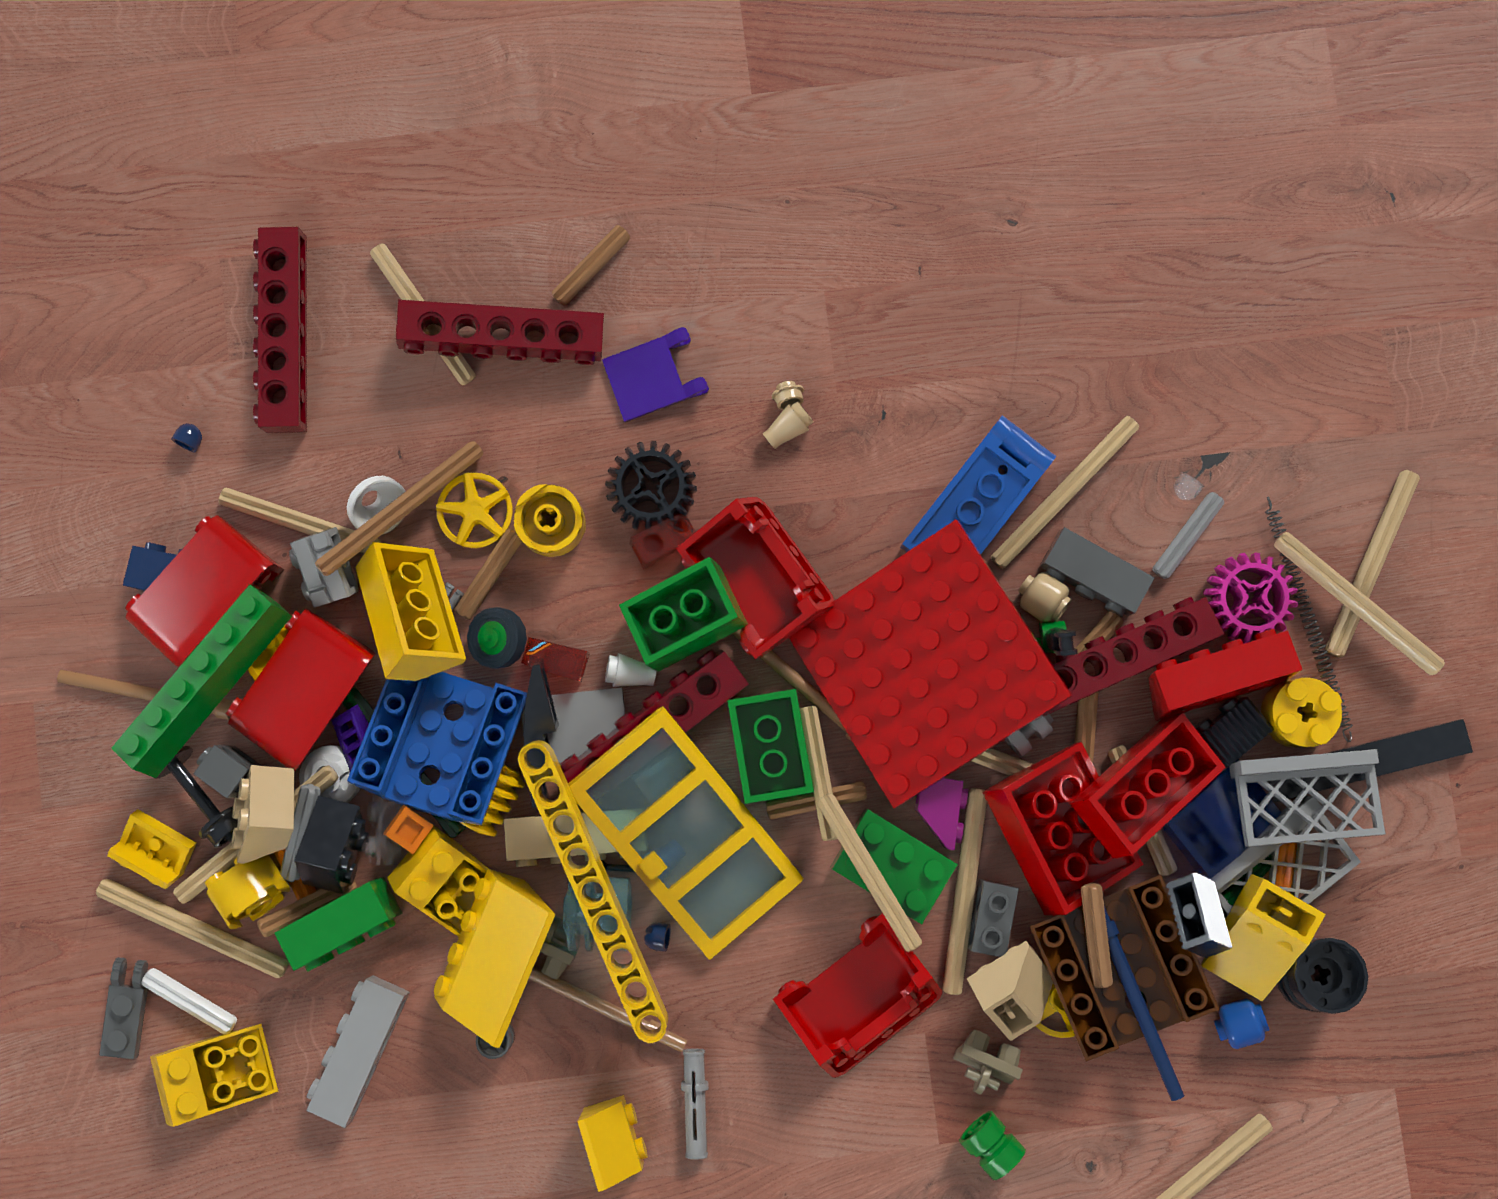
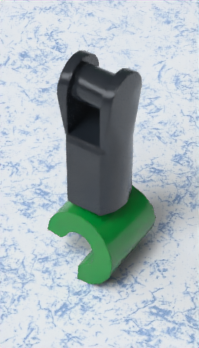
M1065 621L1039 623L1041 637H1035L1045 654L1055 653L1057 656L1078 654L1077 649L1073 645V636H1076V631L1067 630Z

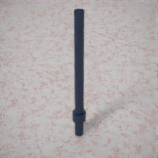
M1104 906L1110 957L1171 1101L1179 1100L1185 1095L1119 942L1117 925L1114 919L1110 920Z

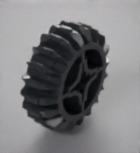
M651 441L649 451H645L643 443L638 442L637 448L639 453L633 454L630 447L625 448L626 455L628 456L626 461L620 456L615 457V462L621 467L620 470L614 467L608 469V473L615 477L616 480L606 481L605 486L609 489H616V491L610 492L606 497L608 501L612 502L619 500L611 509L614 514L625 510L620 518L622 523H627L633 517L632 528L634 530H638L643 521L645 522L646 532L651 533L653 529L652 522H657L658 528L662 532L665 531L663 520L669 519L670 523L676 526L678 524L674 516L676 512L684 518L688 515L682 504L694 505V499L686 496V493L693 494L697 492V486L687 484V482L696 479L695 472L684 473L691 466L689 460L677 463L682 456L680 450H676L669 456L670 445L667 443L663 445L661 452L657 451L656 441ZM648 461L661 462L669 466L670 469L653 473L642 463ZM634 469L639 477V482L631 490L632 493L625 497L624 483L630 471ZM642 474H645L647 479L653 484L660 483V485L656 486L661 500L654 493L652 494L650 490L642 491V488H646L645 479ZM678 476L679 491L675 500L669 505L664 497V490L671 484V480ZM643 501H652L661 511L646 513L633 508L632 505L636 502L639 504Z

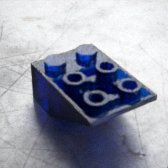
M1230 766L1223 772H1220L1162 827L1197 873L1210 879L1248 848L1245 847L1236 780L1235 778L1231 779ZM1257 782L1246 783L1248 797L1259 806L1267 794ZM1272 800L1263 809L1274 819L1281 814V811ZM1250 807V812L1252 815L1254 810ZM1260 815L1252 823L1254 838H1257L1270 825Z

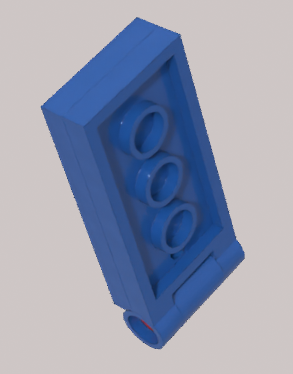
M1002 415L905 539L900 548L908 552L957 519L979 553L982 554L1056 456ZM998 468L1004 469L1005 474H1000Z

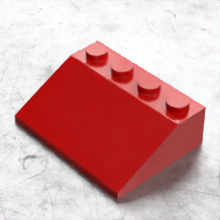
M1082 741L1008 776L982 792L1044 915H1067L1082 905L1081 887L1085 884H1100L1102 891L1144 865L1138 852L1132 856L1112 858L1070 803L1099 777Z

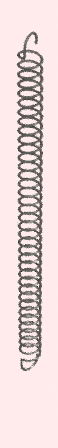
M1267 497V500H1268L1270 509L1266 510L1265 513H1266V514L1274 513V514L1270 515L1269 517H1267V519H1268V520L1276 519V520L1272 521L1271 523H1269V525H1270V526L1278 525V526L1274 527L1271 531H1272V532L1281 531V532H1279V533H1277V534H1275V535L1273 536L1274 538H1279V536H1276V535H1278V534H1280V533L1286 531L1287 529L1274 530V529H1276V528H1278V527L1284 525L1285 523L1272 524V523H1274V522H1276V521L1282 519V516L1270 518V517H1272V516H1274V515L1280 513V510L1268 512V511H1270V510L1272 509V507H1271V506H1272V503H1271L1270 498ZM1285 557L1284 559L1281 560V562L1291 561V560H1285V559H1287V557ZM1290 562V563L1286 564L1284 567H1285V568L1294 567V568H1292V569L1286 571L1285 574H1293V573H1296V574L1292 575L1293 577L1296 576V575H1298V574H1300L1301 571L1290 572V571H1292V570L1298 568L1297 565L1287 566V565L1293 563V562ZM1303 577L1293 578V580H1295V579H1299V580H1296V581L1292 582L1289 586H1298V585H1301V586L1297 587V589L1303 587V586L1305 585V583L1294 584V583H1296V582L1302 580ZM1307 589L1298 590L1297 592H1300V591H1303V592H1301V593L1295 595L1293 598H1303V599L1297 601L1298 604H1305V603H1308V604H1306V605H1304V606H1301V607L1298 608L1297 610H1299V611H1301V610H1308V611H1306V612L1300 614L1301 617H1303V616H1310V617H1308V618L1302 620V623L1313 622V623H1311V624L1306 625V626L1304 627V629L1315 628V629H1313V630L1307 632L1306 635L1317 634V635H1315V636L1309 638L1308 641L1320 640V641H1318V642H1315V643L1311 644L1310 647L1322 646V647H1320V648H1318V649L1312 651V653L1324 652V653H1322V654H1320V655L1314 657V659L1327 658V659H1325V660H1323V661L1318 662L1316 665L1329 664V665H1327V666H1325V667L1319 669L1318 671L1321 672V671L1331 670L1330 672H1327V673L1321 675L1320 677H1321V678H1324V677L1334 676V677H1332V678H1330V679H1328V680H1326V681H1323V682L1326 683V684H1327V683H1334V684L1330 685V687H1332V686H1334V685H1336V684L1338 683V681H1330V680L1334 679V678L1336 677V675H1327V674L1333 672L1334 669H1325V668L1331 666L1332 663H1330V662H1328V663H1322V662L1327 661L1330 657H1329V656L1320 657V656L1326 654L1328 651H1327V650L1318 651V650L1324 648L1326 645H1325V644L1315 645V644H1317V643L1323 641L1324 639H1323V638L1313 639V638H1315V637L1321 635L1322 632H1313V631L1317 630L1320 626H1311V627H1308V626H1310V625L1316 623L1318 620H1308V619H1310V618H1312V617L1315 616V614H1306V613L1312 611L1313 608H1312V607H1310V608H1303V607H1305V606L1311 604V602H1310V601L1301 602V601H1303V600L1309 598V596H1308V595L1299 596V595L1305 593V592L1307 591ZM1332 687V689H1337L1335 690L1337 692L1340 690V687ZM1342 712V713H1346V714L1343 715L1342 717L1348 715L1349 712ZM1342 718V720L1349 719L1340 724V727L1349 726L1348 728L1342 730L1345 740L1348 741L1344 734V731L1351 728L1353 725L1345 724L1349 722L1351 718ZM1349 731V733H1350V740H1349L1348 742H1351V740H1352V735H1351V732Z

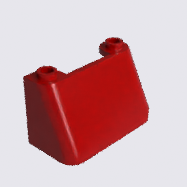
M758 497L736 498L676 548L682 556L681 562L686 569L708 557L720 565L748 623L740 631V645L754 659L761 658L834 606L832 603L835 601L827 586L771 509Z
M219 515L212 518L209 516L203 518L195 528L196 534L146 591L142 595H135L125 607L128 611L125 618L178 668L249 584L261 591L263 588L258 583L263 584L268 579L273 582L284 570Z
M308 608L302 613L295 611L292 614L291 619L284 627L289 632L243 700L236 697L225 713L230 717L228 725L284 766L293 768L294 772L302 765L310 753V749L315 745L355 683L359 680L360 675L376 655V652Z
M883 913L878 917L873 916L867 919L860 928L862 930L859 935L861 942L811 982L806 984L804 981L796 982L791 980L785 983L779 989V994L773 998V1001L816 1062L833 1078L839 1077L855 1067L930 1008L943 994L942 989L914 952H907Z

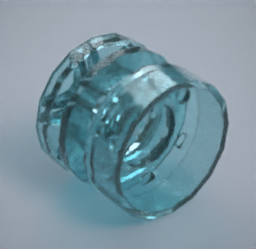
M609 877L631 928V878ZM569 882L563 903V930L567 938L568 951L579 950L581 935H584L586 951H592L595 939ZM595 882L586 883L585 892L589 897L596 899L603 896V893H597ZM604 915L599 918V925L605 931L617 929V921L611 915ZM620 948V949H617V950H615V951H628V950L623 949V948Z

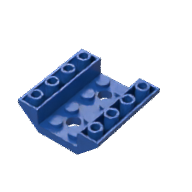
M439 672L418 681L386 679L347 782L383 799L441 818L482 825L522 716L527 692L495 683L494 688L445 672ZM452 704H458L464 709L462 717L455 721L448 720L444 715L446 708ZM427 768H435L440 772L439 780L433 785H425L421 782V774Z

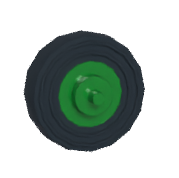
M501 607L484 609L473 618L469 625L467 633L468 649L472 657L482 666L492 669L509 667L518 661L525 651L527 641L526 628L521 618L511 610Z

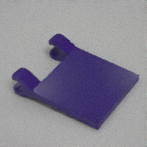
M685 327L675 329L662 337L602 359L624 422L683 400L708 393L709 387L703 377H698L682 385L670 349L682 347L691 342L690 335Z

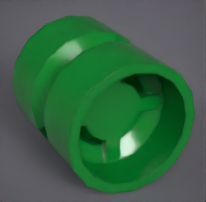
M988 1111L969 1125L961 1135L959 1142L970 1155L980 1157L979 1165L994 1181L1009 1173L1021 1161L1026 1149L1012 1133L1004 1134L1006 1126L993 1111Z

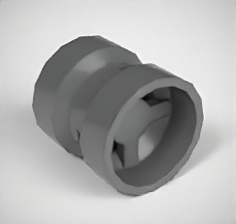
M509 1024L500 1048L491 1046L477 1035L476 1047L479 1053L488 1059L502 1057L511 1048L515 1040L513 1026Z

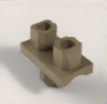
M556 916L540 950L541 953L548 955L541 972L554 979H558L567 965L572 964L577 954V951L552 941L555 938L566 943L569 937V933L558 929L561 918Z
M973 1030L964 1044L956 1049L953 1057L954 1060L970 1066L966 1069L964 1077L975 1081L973 1092L981 1095L986 1086L997 1091L1001 1081L1012 1084L1014 1079L1019 1080L1023 1069L1018 1067L1021 1050L1003 1043L999 1047L997 1056L994 1057L985 1053L991 1037L978 1030Z

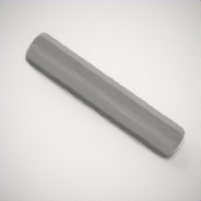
M1214 492L1206 495L1153 566L1152 570L1156 575L1163 579H1167L1172 575L1224 505L1225 501Z
M313 784L302 785L299 790L294 811V830L285 849L280 875L288 882L300 879L294 859L317 798L321 794V789Z

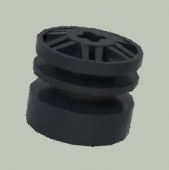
M1313 938L1309 946L1277 983V986L1286 1001L1298 1009L1336 1014L1347 1012L1359 1004L1367 991L1369 976L1364 959L1358 950L1346 941L1335 938ZM1315 969H1318L1319 974L1315 976V981H1312L1311 975L1315 973Z

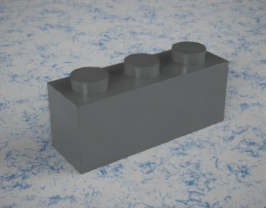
M1065 527L1057 533L1039 566L1060 582L1066 581L1075 586V593L1091 601L1094 598L1106 604L1104 608L1108 612L1111 611L1120 617H1123L1124 614L1130 616L1136 613L1155 578Z

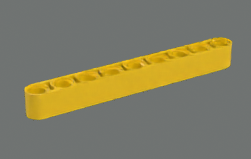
M532 741L519 752V767L635 1034L643 1042H657L666 1033L668 1023L666 1008L554 750L545 741ZM537 748L545 754V763L542 767H534L529 763L527 756L530 749ZM550 781L557 784L560 790L558 799L549 800L543 795L542 785L544 782ZM568 815L574 821V830L569 833L560 831L556 825L558 816ZM576 848L585 850L589 857L588 863L582 866L573 863L570 857L571 850ZM592 881L599 883L603 888V896L596 899L589 897L584 889L585 884ZM604 915H611L617 921V929L605 931L599 925V918ZM620 948L626 949L631 953L632 961L627 964H620L614 959L613 952ZM632 982H640L646 987L647 992L641 997H634L629 993L627 986ZM648 1015L656 1016L660 1020L661 1026L655 1030H649L642 1024V1019Z

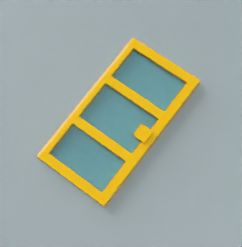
M664 706L652 713L568 783L576 803L709 960L804 879Z

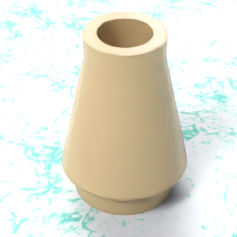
M796 401L792 406L788 404L763 435L773 448L776 449L781 444L809 431L808 427L814 421L799 402Z

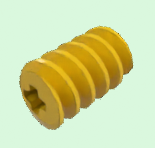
M503 765L483 824L460 823L479 834L496 836L497 830L492 823L503 824L504 818L500 815L499 811L510 812L511 806L505 799L517 800L518 794L512 787L524 788L525 782L519 776L520 774L510 767Z

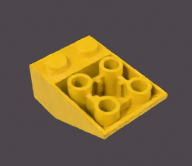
M433 826L414 854L408 852L387 878L394 893L459 937L462 931V918L466 911L471 910L475 900L474 892L476 885L481 878H484L489 868L458 842Z
M1251 874L1225 920L1232 948L1204 958L1201 966L1258 1000L1263 1001L1295 963L1296 959L1309 946L1326 914L1266 879Z
M261 1023L150 1056L166 1124L172 1127L278 1092Z

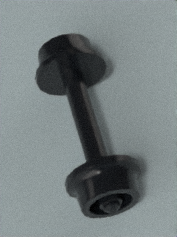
M183 746L155 779L170 773L173 774L209 820L199 831L200 838H207L214 847H220L232 841L233 830L237 828L238 819H233V806L220 812L185 768L183 763L192 755L193 749L190 746Z

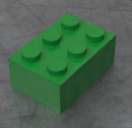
M710 557L619 604L646 666L657 672L748 625L720 565Z
M796 689L727 700L745 804L814 792Z
M865 808L854 829L905 914L922 925L958 864ZM842 846L830 868L870 893Z
M382 877L363 884L274 934L293 971L305 967L306 971L309 972L334 959L333 951L336 950L338 955L365 942L364 934L368 933L371 938L395 926L394 918L403 913L385 878Z

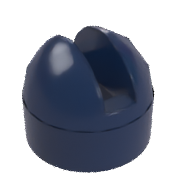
M186 423L176 429L171 440L188 451L196 452L201 444L202 434L194 424Z
M653 923L649 925L645 931L647 934L644 935L645 944L653 950L666 952L671 936L670 924Z

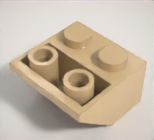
M251 765L247 779L241 778L238 798L235 797L233 804V819H238V825L233 830L232 849H238L237 863L245 864L287 848L294 830L293 768Z
M1027 941L1010 948L1006 954L992 963L980 967L976 973L967 978L984 1012L1010 1041L1040 1023L1053 984L1046 965Z

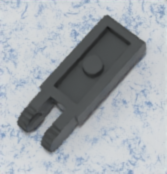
M115 958L110 978L111 985H109L99 1056L136 1059L139 1056L148 989L141 983L148 971L146 960H138L135 963L132 977L133 986L124 985L127 969L126 958Z

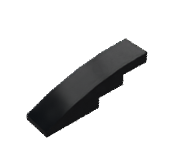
M543 659L535 661L531 670L525 705L524 746L537 740L545 741L550 745L548 733L556 732L559 727ZM530 749L527 756L529 763L534 767H542L545 763V754L540 749ZM544 782V784L542 785V793L547 799H549V793L547 790L546 782ZM530 792L532 807L535 808L537 806Z

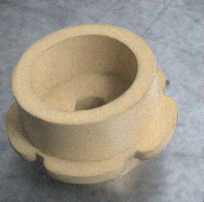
M794 381L782 382L776 386V390L772 393V399L775 400L780 410H784L788 404L792 406L796 401L801 405L804 401L802 396L804 388L801 385H796Z

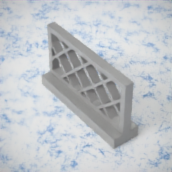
M1377 749L1243 760L1231 764V779L1235 778L1245 847L1385 835L1375 772V764L1379 763ZM1365 773L1367 789L1359 796L1346 784L1353 774ZM1339 775H1345L1342 780H1339L1336 777ZM1319 777H1326L1337 786L1327 799L1312 788ZM1303 778H1311L1308 783L1302 780ZM1285 780H1292L1303 789L1293 802L1278 791ZM1267 781H1277V782L1275 783L1274 786H1272V785H1270ZM1257 782L1269 791L1259 806L1248 797L1246 783ZM1341 790L1356 801L1347 815L1332 804ZM1307 793L1322 804L1313 818L1297 807ZM1273 796L1288 807L1279 821L1263 810ZM1361 806L1371 813L1373 828L1362 829L1351 820ZM1250 807L1254 810L1252 815L1250 812ZM1327 809L1342 820L1334 832H1328L1317 823ZM1293 812L1308 823L1300 835H1294L1283 826ZM1258 815L1274 826L1266 838H1254L1252 823ZM1347 825H1348L1350 828L1353 829V830L1343 831L1344 828H1345ZM1312 828H1314L1316 831L1319 832V833L1309 834V832L1312 830ZM1278 831L1285 835L1274 837Z
M1306 795L1297 807L1313 818L1321 808V805L1314 797ZM1288 807L1276 815L1274 819L1279 821ZM1293 812L1283 826L1294 835L1297 832L1300 835L1308 823ZM1323 814L1318 821L1319 824L1328 832H1334L1336 829ZM1269 822L1254 833V838H1266L1274 826ZM1278 831L1274 837L1285 835ZM1332 839L1335 844H1330L1329 840H1321V842H1296L1295 864L1278 861L1279 847L1282 844L1245 847V843L1242 842L1201 876L1215 881L1221 907L1228 916L1233 905H1230L1221 893L1232 884L1245 886L1252 874V868L1258 863L1271 864L1269 882L1274 885L1276 882L1277 865L1294 867L1292 888H1280L1292 892L1291 894L1297 898L1299 893L1305 894L1300 900L1309 904L1361 863V861L1344 839ZM1304 844L1321 846L1319 867L1302 865ZM1328 847L1339 848L1348 860L1337 869L1326 868ZM1271 854L1272 861L1264 860L1268 855ZM1301 868L1318 871L1317 885L1311 890L1299 889ZM1325 872H1332L1325 878ZM1246 874V878H1245V881H1244V882H1242V881H1237V880L1240 879L1243 875Z

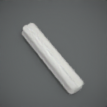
M156 968L149 969L143 977L141 983L144 987L220 1033L228 1034L236 1025L237 1018Z

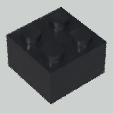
M318 796L294 859L304 885L343 894L346 885L353 883L357 872V864H355L358 852H364L369 837V832H366L365 829L366 821L362 818L358 805Z

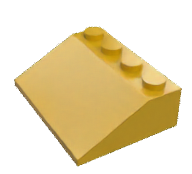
M487 869L484 878H481L476 885L474 892L475 900L471 910L466 911L462 918V931L458 941L453 943L449 949L448 965L444 974L440 975L435 983L434 997L443 1011L491 1046L500 1048L555 917V913L525 880Z

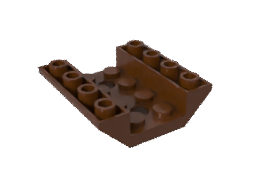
M1162 875L1103 897L1110 920L1114 919L1119 930L1117 937L1138 987L1145 996V1003L1157 1031L1182 1021L1189 1022L1220 1010L1196 954L1181 948L1183 942L1179 941L1181 935L1178 934L1180 929L1176 927L1178 922L1174 921L1176 915L1173 914L1175 909L1171 908L1173 902L1169 901L1171 896L1168 895L1169 891L1166 888ZM1083 905L1067 915H1057L1030 926L1085 1061L1115 1051L1123 1044L1144 1037L1134 1011L1129 1009L1125 1003L1126 992L1111 957L1113 984L1108 988H1095L1092 985Z

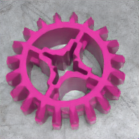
M1246 553L1238 554L1237 561L1233 557L1225 559V566L1217 565L1214 568L1218 577L1209 576L1207 578V582L1214 588L1205 589L1203 594L1207 597H1212V601L1209 604L1214 609L1217 620H1220L1223 632L1229 628V640H1235L1240 634V639L1245 644L1250 642L1251 638L1255 641V635L1266 630L1275 629L1276 631L1284 632L1287 629L1284 621L1294 619L1295 616L1287 609L1298 606V602L1289 600V596L1296 594L1298 589L1294 587L1288 589L1286 583L1292 581L1293 576H1281L1285 565L1279 564L1272 568L1273 557L1268 556L1261 562L1260 553H1253L1250 559ZM1246 571L1256 573L1263 578L1254 584H1250L1244 579L1239 580L1235 575ZM1228 586V591L1231 592L1234 598V603L1230 609L1226 602ZM1270 588H1272L1274 594V608L1267 598ZM1257 590L1252 598L1253 604L1243 607L1249 598L1247 593ZM1247 612H1250L1256 617L1261 616L1265 622L1259 626H1251L1240 622L1238 619Z

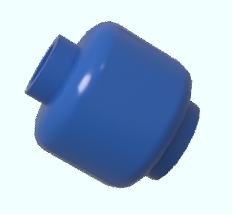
M1248 998L1222 1005L1219 1008L1220 1019L1214 1020L1220 1040L1228 1039L1230 1046L1234 1049H1241L1261 1043L1265 1039V1032L1270 1031L1260 1003L1255 1005Z

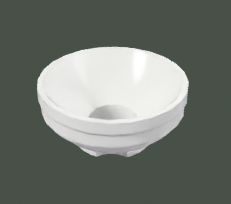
M374 476L362 481L351 492L348 499L347 515L349 520L358 529L406 492L405 489L397 481L386 476ZM369 491H377L376 501L371 505L363 506V496ZM403 518L383 534H386L393 530L395 527H397L399 523L403 520Z
M322 746L311 752L305 758L300 768V785L322 767L329 765L335 770L339 778L320 796L346 803L355 798L360 788L347 782L350 771L341 746Z

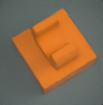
M403 805L383 835L409 853L414 854L434 825Z

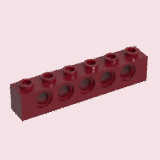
M299 227L258 228V239L253 241L255 259H258V272L253 274L254 289L258 292V304H255L253 307L254 322L258 325V337H255L253 340V352L255 357L258 358V370H255L253 373L254 389L258 391V404L253 406V418L255 424H258V428L266 433L307 432V236ZM286 259L285 266L281 270L273 271V265L277 260ZM285 291V299L281 303L273 304L274 296L278 292ZM280 324H286L285 332L279 337H273L274 328ZM279 357H285L286 363L284 367L280 370H273L274 361ZM279 390H285V399L281 403L274 404V394Z
M398 299L396 342L399 349H404L405 353L413 355L424 354V351H438L439 355L446 357H455L459 353H471L473 357L479 359H490L493 355H503L513 361H525L527 357L540 358L541 361L546 363H559L561 359L574 360L579 365H593L595 361L601 362L604 313ZM436 324L442 329L438 334L430 336L424 333V329L428 325ZM465 326H470L476 330L475 334L469 338L459 336L458 331ZM502 328L508 330L510 335L504 340H497L492 336V333ZM531 331H539L544 337L539 342H531L526 338V335ZM565 333H572L577 336L578 340L573 344H565L560 340V337Z
M1192 596L1174 604L1175 611L1165 615L1163 610H1159L1143 618L1146 624L1135 628L1133 623L1127 624L1115 630L1116 637L1105 641L1104 637L1101 636L1084 644L1086 650L1075 655L1056 656L1054 658L1056 664L1053 666L1059 676L1063 678L1072 697L1036 720L1224 635L1225 633L1207 598L1204 597L1194 602ZM1173 622L1181 625L1183 636L1178 635L1174 631ZM1144 635L1149 636L1153 640L1154 649H1150L1145 645L1143 641ZM1114 648L1123 652L1125 657L1124 663L1116 660L1113 654ZM1084 661L1093 665L1095 669L1094 676H1090L1084 671Z
M713 649L707 651L696 660L699 666L689 673L683 670L669 681L671 684L670 688L662 694L657 690L641 702L644 707L634 715L628 712L614 723L616 729L607 736L603 732L598 734L586 744L589 749L582 755L577 757L574 753L561 762L560 766L567 783L583 772L590 761L601 757L614 746L616 741L624 738L660 707L664 706L686 733L749 683L725 651L718 650L716 653ZM704 675L711 676L713 679L712 690L706 694H700L696 687L698 679ZM682 696L686 700L685 710L681 714H672L669 710L670 701L674 697ZM661 728L586 790V792L594 801H597L674 741Z

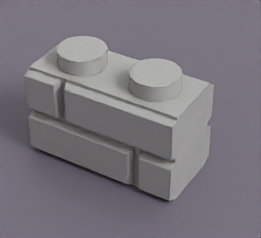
M337 527L290 543L292 548L289 551L291 563L296 569H300L304 580L301 583L303 595L306 600L312 602L313 607L349 597L360 591L349 561L329 576H324L315 565V562L341 542Z

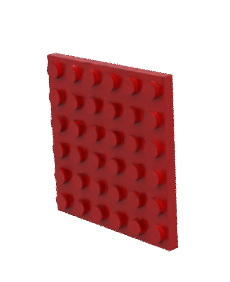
M957 519L833 601L834 606L789 638L893 808L899 807L1072 697L1071 692Z

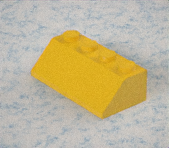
M372 542L355 568L385 679L418 681L463 664L466 660L465 652L434 549Z

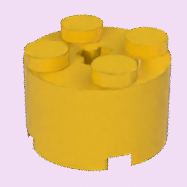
M547 484L537 485L523 493L516 504L514 513L515 531L527 547L542 556L556 557L572 551L580 543L586 531L584 511L575 496L566 488ZM548 514L556 517L554 519L556 524L553 527L545 525L546 520L544 517Z
M1298 678L1284 681L1268 691L1262 702L1261 713L1274 728L1269 735L1276 742L1293 748L1315 747L1329 742L1338 731L1342 720V700L1340 695L1326 683L1314 678ZM1298 707H1302V711L1305 712L1304 718H1302L1300 713H1297Z
M269 855L245 864L237 863L236 858L234 860V867L225 873L223 871L218 872L205 881V885L208 888L206 892L230 929L242 927L243 925L240 920L246 917H250L252 921L260 918L285 898L281 893L282 891L290 892V886L280 875V871Z

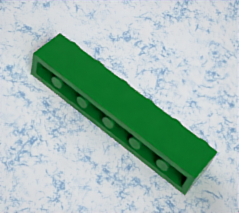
M249 584L111 749L132 770L157 778L291 619L292 615L270 596Z

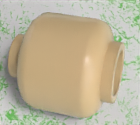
M1046 572L1038 574L1035 578L1029 575L1018 591L1023 595L1020 601L1021 608L1041 622H1049L1052 619L1058 621L1072 600L1068 597L1069 588Z

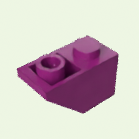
M943 778L916 795L915 810L942 846L948 850H955V844H961L964 825L958 822L960 809L966 808L968 789L963 788V781Z

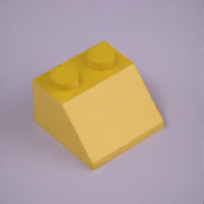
M624 1095L584 1107L577 1122L598 1192L642 1171L643 1159L648 1158L643 1138H637L633 1125L637 1124L638 1121L632 1103L626 1104Z

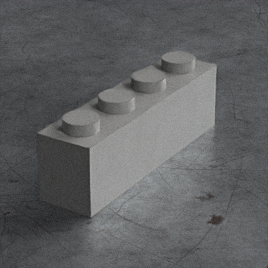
M374 975L365 979L364 982H358L351 996V1001H354L355 1004L350 1015L345 1013L337 1027L336 1033L340 1034L336 1046H330L322 1060L321 1065L326 1067L321 1079L316 1078L308 1091L306 1098L311 1101L306 1111L344 1128L353 1121L410 994L409 991Z

